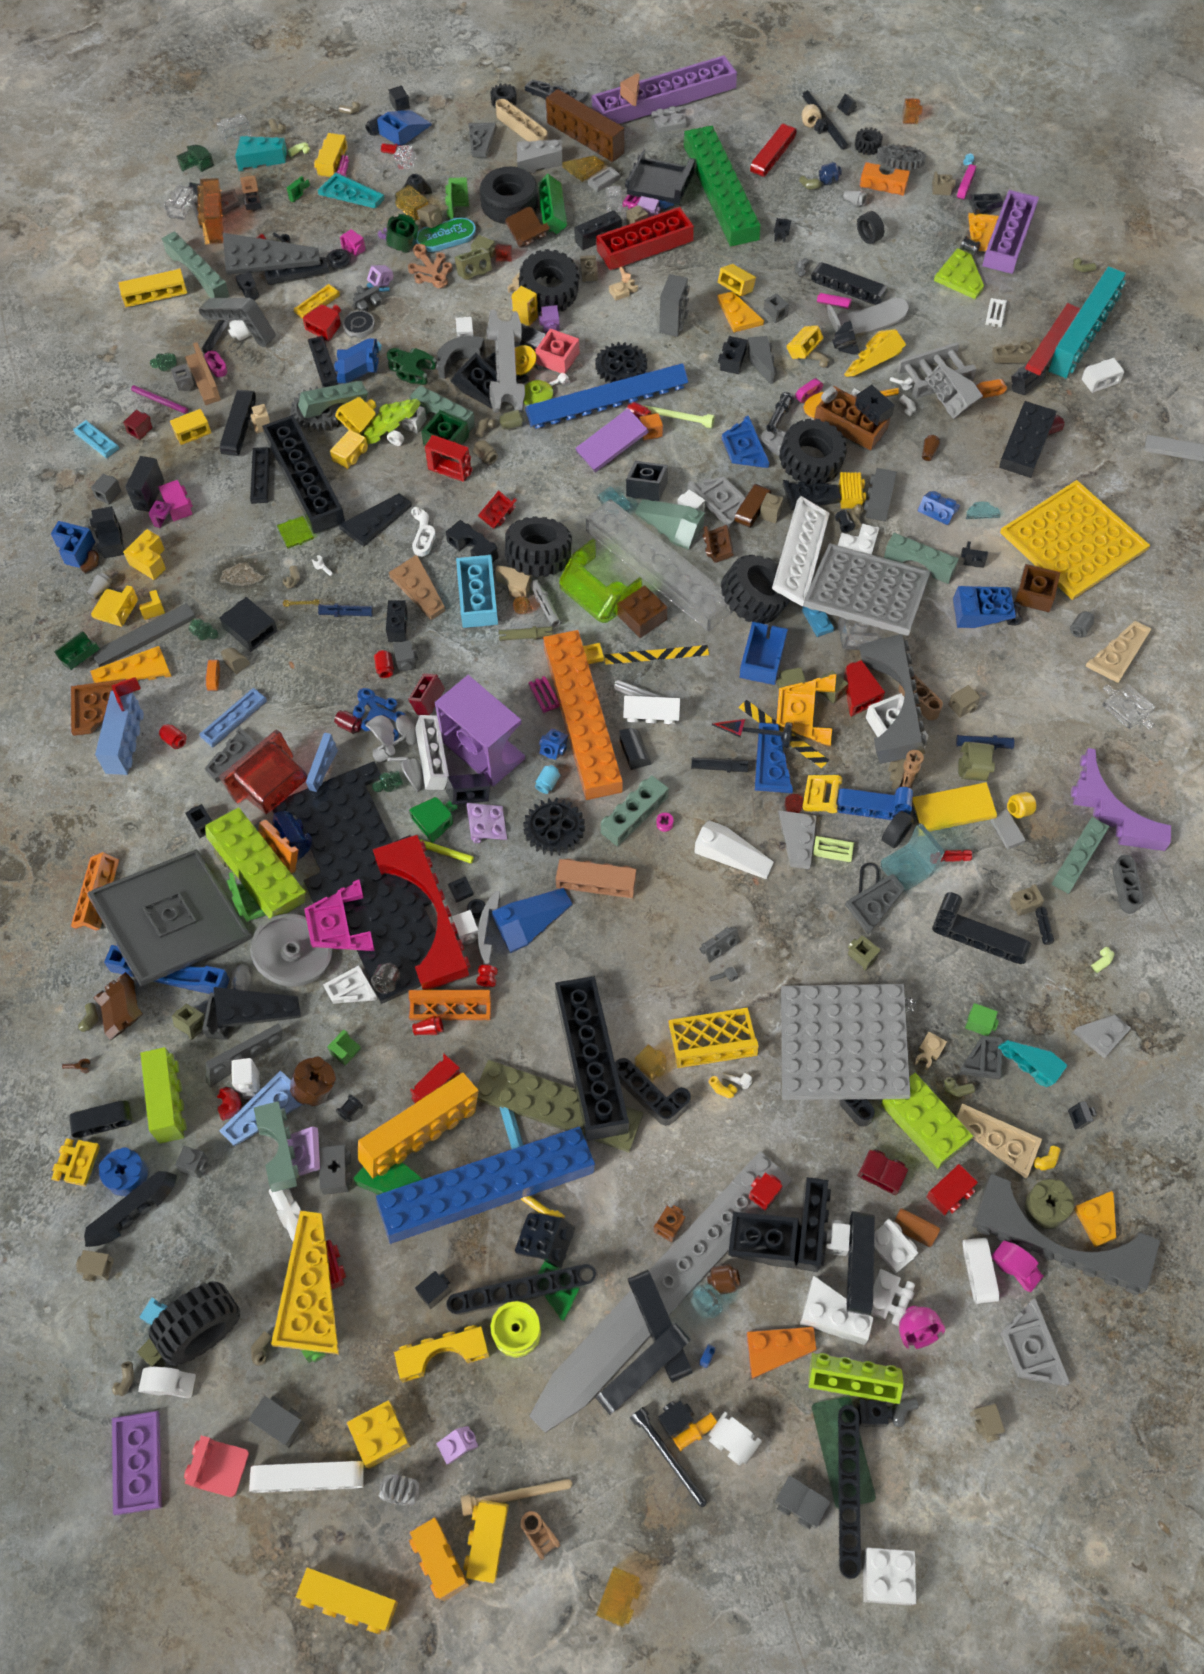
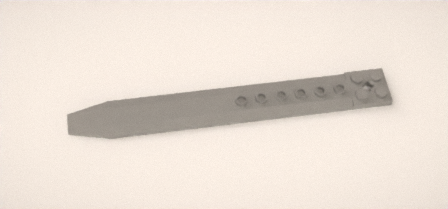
M761 1151L649 1270L668 1315L676 1309L708 1274L712 1267L729 1251L733 1212L763 1214L764 1210L748 1198L750 1191L753 1189L751 1184L756 1177H762L765 1172L768 1175L776 1176L781 1181L780 1184L783 1185L780 1194L792 1182V1179ZM632 1290L552 1374L529 1415L545 1433L586 1407L651 1336Z

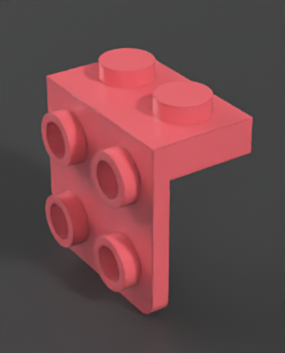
M201 1435L200 1440H197L193 1447L192 1454L194 1457L192 1463L185 1470V1484L227 1497H234L249 1457L248 1450L217 1442Z

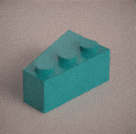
M240 136L235 154L238 171H243V168L246 167L255 169L258 165L263 164L272 166L285 163L288 154L285 139L278 137Z

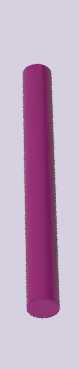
M135 385L131 387L132 392L181 413L187 414L189 411L187 407Z

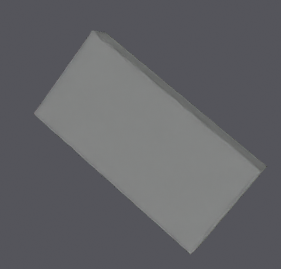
M609 167L590 178L588 185L596 192H599L619 180L620 174L612 167Z
M1007 809L998 812L997 818L989 819L1007 850L1025 843V838Z

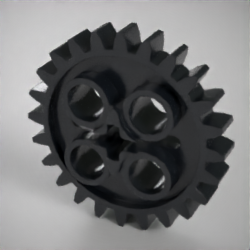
M617 342V345L611 343V347L606 345L605 350L600 349V353H597V358H595L597 375H600V379L605 378V382L610 381V383L645 374L648 367L646 353H643V349L638 350V346L632 347V343L626 345V342L623 345H620L619 342Z
M548 798V803L540 800L541 806L534 804V810H528L529 815H525V822H523L524 835H526V841H530V847L536 845L537 852L543 849V855L550 851L551 856L556 851L560 856L562 850L567 854L569 847L574 850V843L579 845V838H583V832H585V819H583L582 812H578V807L572 808V802L566 805L565 799L560 803L558 798L554 802ZM556 837L557 839L550 840L549 838Z

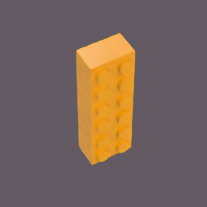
M461 1073L359 1139V1162L372 1178L384 1175L391 1166L396 1163H402L409 1154L420 1151L427 1142L438 1139L442 1132L447 1129H453L463 1118L471 1117L476 1111L479 1090L464 1073Z

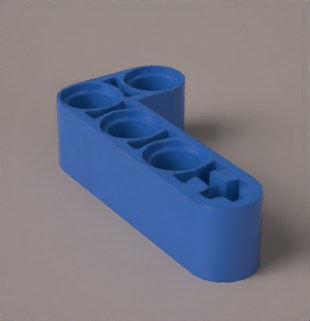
M899 787L896 789L895 795L852 789H839L837 812L892 820L901 810L910 815L913 790L908 787Z

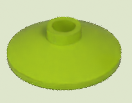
M534 380L524 386L525 395L523 403L525 405L546 401L553 397V389L545 381Z

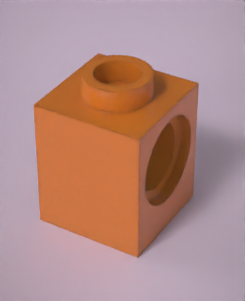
M659 413L639 417V421L648 430V433L642 437L643 441L663 437V424Z

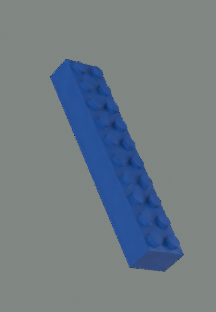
M579 1126L376 1195V1202L389 1243L392 1244L594 1173L595 1163Z

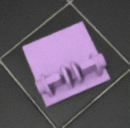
M467 803L471 840L474 843H480L482 838L507 840L502 806Z

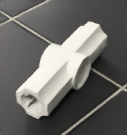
M289 1188L273 1193L270 1189L269 1193L278 1210L276 1212L284 1228H287L291 1240L294 1241L301 1209L297 1201H294Z

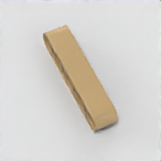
M505 99L496 101V115L501 122L526 141H548V134L545 128Z

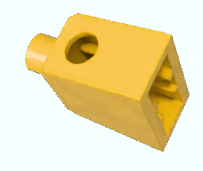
M357 397L340 406L335 417L348 430L350 429L362 435L376 415L373 410L376 408V403L372 399L365 402L361 397Z

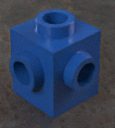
M552 728L546 735L541 737L539 753L547 758L557 760L567 750L569 735Z

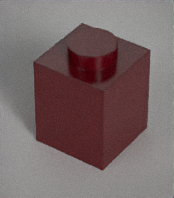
M137 409L123 421L127 433L138 440H141L153 428L150 416Z

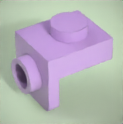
M468 1426L455 1429L436 1443L446 1464L453 1463L466 1452L478 1447L475 1435Z

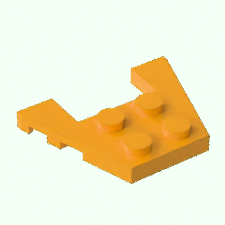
M836 674L779 688L776 724L784 728L786 722H793L792 732L823 745L831 746L832 729L813 727L815 692H835Z

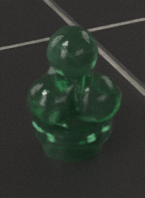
M158 353L156 358H152L149 363L152 368H159L160 371L165 372L167 369L177 366V359L174 353Z
M194 618L191 621L189 631L197 636L199 640H206L207 637L214 640L218 637V631L212 629L210 623H205L200 618Z
M390 771L389 774L386 772L382 773L379 777L380 782H374L372 789L377 793L383 789L389 793L394 790V786L396 789L400 788L399 786L403 785L399 772Z

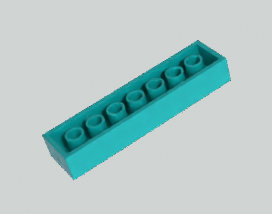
M1107 267L1057 345L1049 372L1067 379L1070 373L1073 374L1077 366L1076 363H1080L1083 352H1087L1090 345L1089 342H1093L1095 339V332L1100 331L1103 325L1102 321L1105 322L1107 320L1108 312H1112L1115 306L1114 302L1119 301L1122 294L1120 290L1123 289L1126 280H1124L1125 272Z

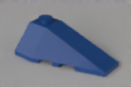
M561 888L500 907L492 911L493 921L509 952L512 953L529 945L534 937L540 932L542 933L553 920H556L571 907L572 902L565 889Z

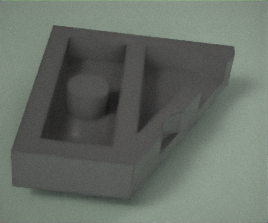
M982 1035L961 1067L959 1074L999 1080L1001 1078L1002 1050L998 1046L1002 1043V1038Z

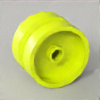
M515 1301L506 1303L498 1308L491 1322V1333L497 1348L506 1356L514 1358L526 1356L534 1351L540 1341L541 1328L539 1317L532 1307L526 1303ZM518 1326L519 1331L514 1332L513 1328Z

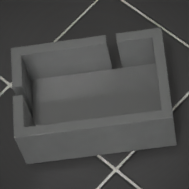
M669 274L660 296L659 333L678 337L679 332L683 330L684 319L687 320L689 310L686 309L689 304L687 295L690 290L688 278Z

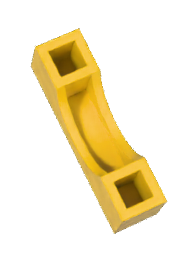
M472 1325L464 1328V1332L461 1333L448 1332L442 1335L443 1338L437 1340L427 1338L422 1340L421 1344L413 1347L412 1344L399 1347V1351H395L394 1355L401 1382L404 1383L424 1377L429 1361L441 1352H455L461 1355L467 1363L489 1358L482 1327L477 1328V1325Z

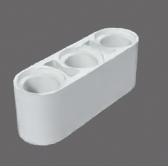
M986 1237L963 1240V1252L975 1304L998 1302L999 1291Z

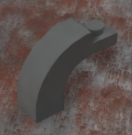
M461 336L446 342L437 352L438 362L436 369L438 370L439 378L445 379L451 366L458 360L470 359L475 353L482 357L485 352L484 338Z

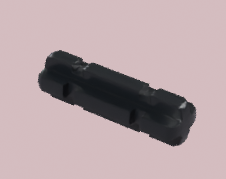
M1039 907L1035 913L1039 919L1037 921L1040 934L1043 935L1041 937L1044 945H1050L1054 942V936L1051 933L1052 928L1047 916V908Z

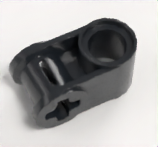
M248 271L235 276L245 298L257 300L259 293L255 287L256 283L251 272Z

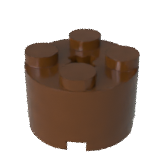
M319 1056L301 1061L296 1066L290 1083V1092L293 1098L303 1105L305 1103L311 1106H318L328 1099L336 1080L332 1066Z

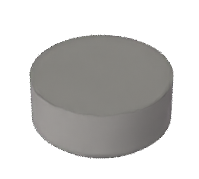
M833 386L829 387L822 394L821 399L824 403H829L836 397L838 391Z

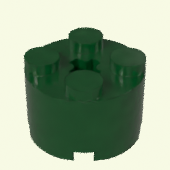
M399 214L396 217L393 215L389 218L386 230V244L388 247L403 253H408L414 248L418 234V224L415 223L414 218L406 214Z

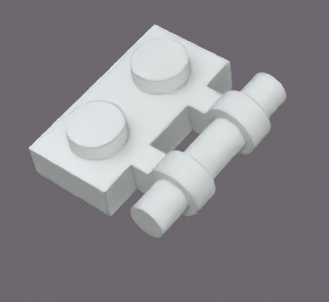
M880 1269L873 1286V1308L871 1315L885 1320L887 1314L890 1313L894 1315L892 1323L899 1326L901 1317L906 1313L909 1300L913 1299L915 1284L907 1281L905 1288H901L898 1286L901 1280L900 1277ZM894 1295L901 1297L898 1306L891 1305Z

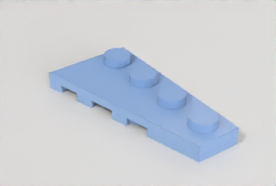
M279 1071L219 1132L232 1145L237 1146L259 1132L253 1107L279 1101L280 1108H285L287 1115L302 1106L303 1104L297 1102L290 1092L291 1080Z

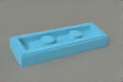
M87 420L73 429L76 435L106 459L119 450L116 443Z

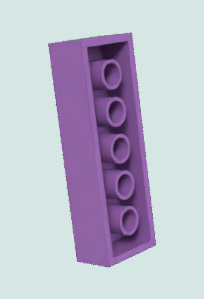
M1012 190L1008 191L985 253L983 267L1013 274L1039 197Z

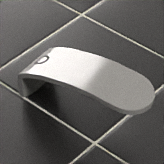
M892 298L863 310L836 315L831 305H827L828 317L835 331L837 332L845 322L851 321L853 329L849 331L854 330L855 336L875 332L896 324L906 317L909 310L908 303L901 298Z

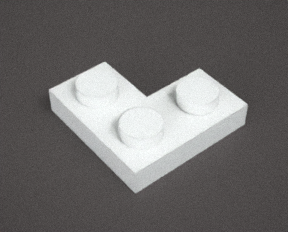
M862 524L859 537L841 533L838 546L872 555L879 527Z

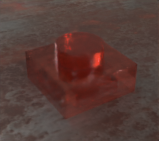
M496 244V261L512 262V246Z

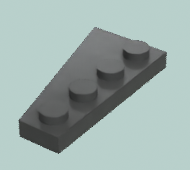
M276 1024L205 1062L206 1083L211 1088L232 1073L233 1060L254 1059L271 1046L278 1044L282 1040L283 1029L281 1026Z

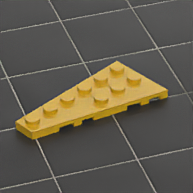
M300 1211L271 1345L339 1355L322 1213Z

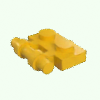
M66 1138L64 1145L60 1147L58 1162L53 1166L52 1171L54 1173L51 1179L59 1182L62 1174H66L64 1178L66 1183L86 1187L100 1145L78 1140L74 1148L72 1147L74 1140ZM72 1156L69 1166H66L68 1157Z

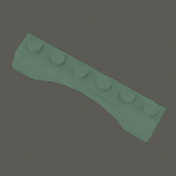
M175 231L162 238L166 253L174 261L184 264L194 274L210 298L230 297L226 282Z

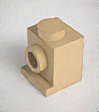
M265 404L252 407L253 414H251V419L256 434L264 432L262 426L270 423Z

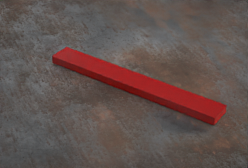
M1069 303L1066 304L1027 363L1026 370L1041 375L1054 355L1060 340L1080 311V308Z

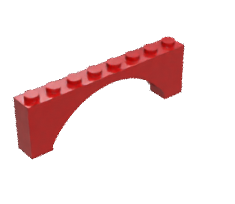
M414 835L373 849L381 874L396 875L412 882L429 897L436 909L438 920L435 939L425 959L420 965L415 966L422 989L430 990L469 976L468 968H471L468 957H463L461 952L464 951L461 939H456L455 934L458 933L454 922L450 923L449 917L452 916L448 905L444 906L443 904L445 900L442 889L438 890L436 884H439L437 875L430 870L433 867L431 859L424 854L427 851L423 840H419L418 835Z

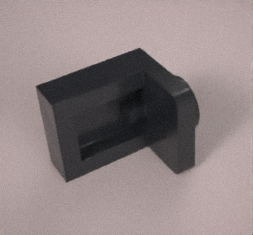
M967 541L966 547H962L961 558H964L963 565L984 568L988 551L970 549L971 542Z

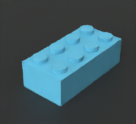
M491 555L456 558L463 628L498 625Z

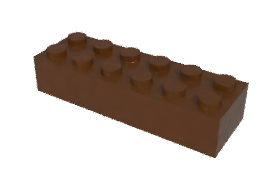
M559 89L546 97L547 124L611 162H614L624 154V127Z

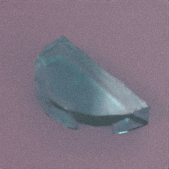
M980 501L969 507L966 512V519L1000 518L1001 513L997 507L989 505V502Z

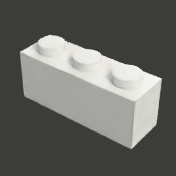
M624 696L623 718H627V722H638V719H646V723H657V720H664V724H675V721H679L680 698Z

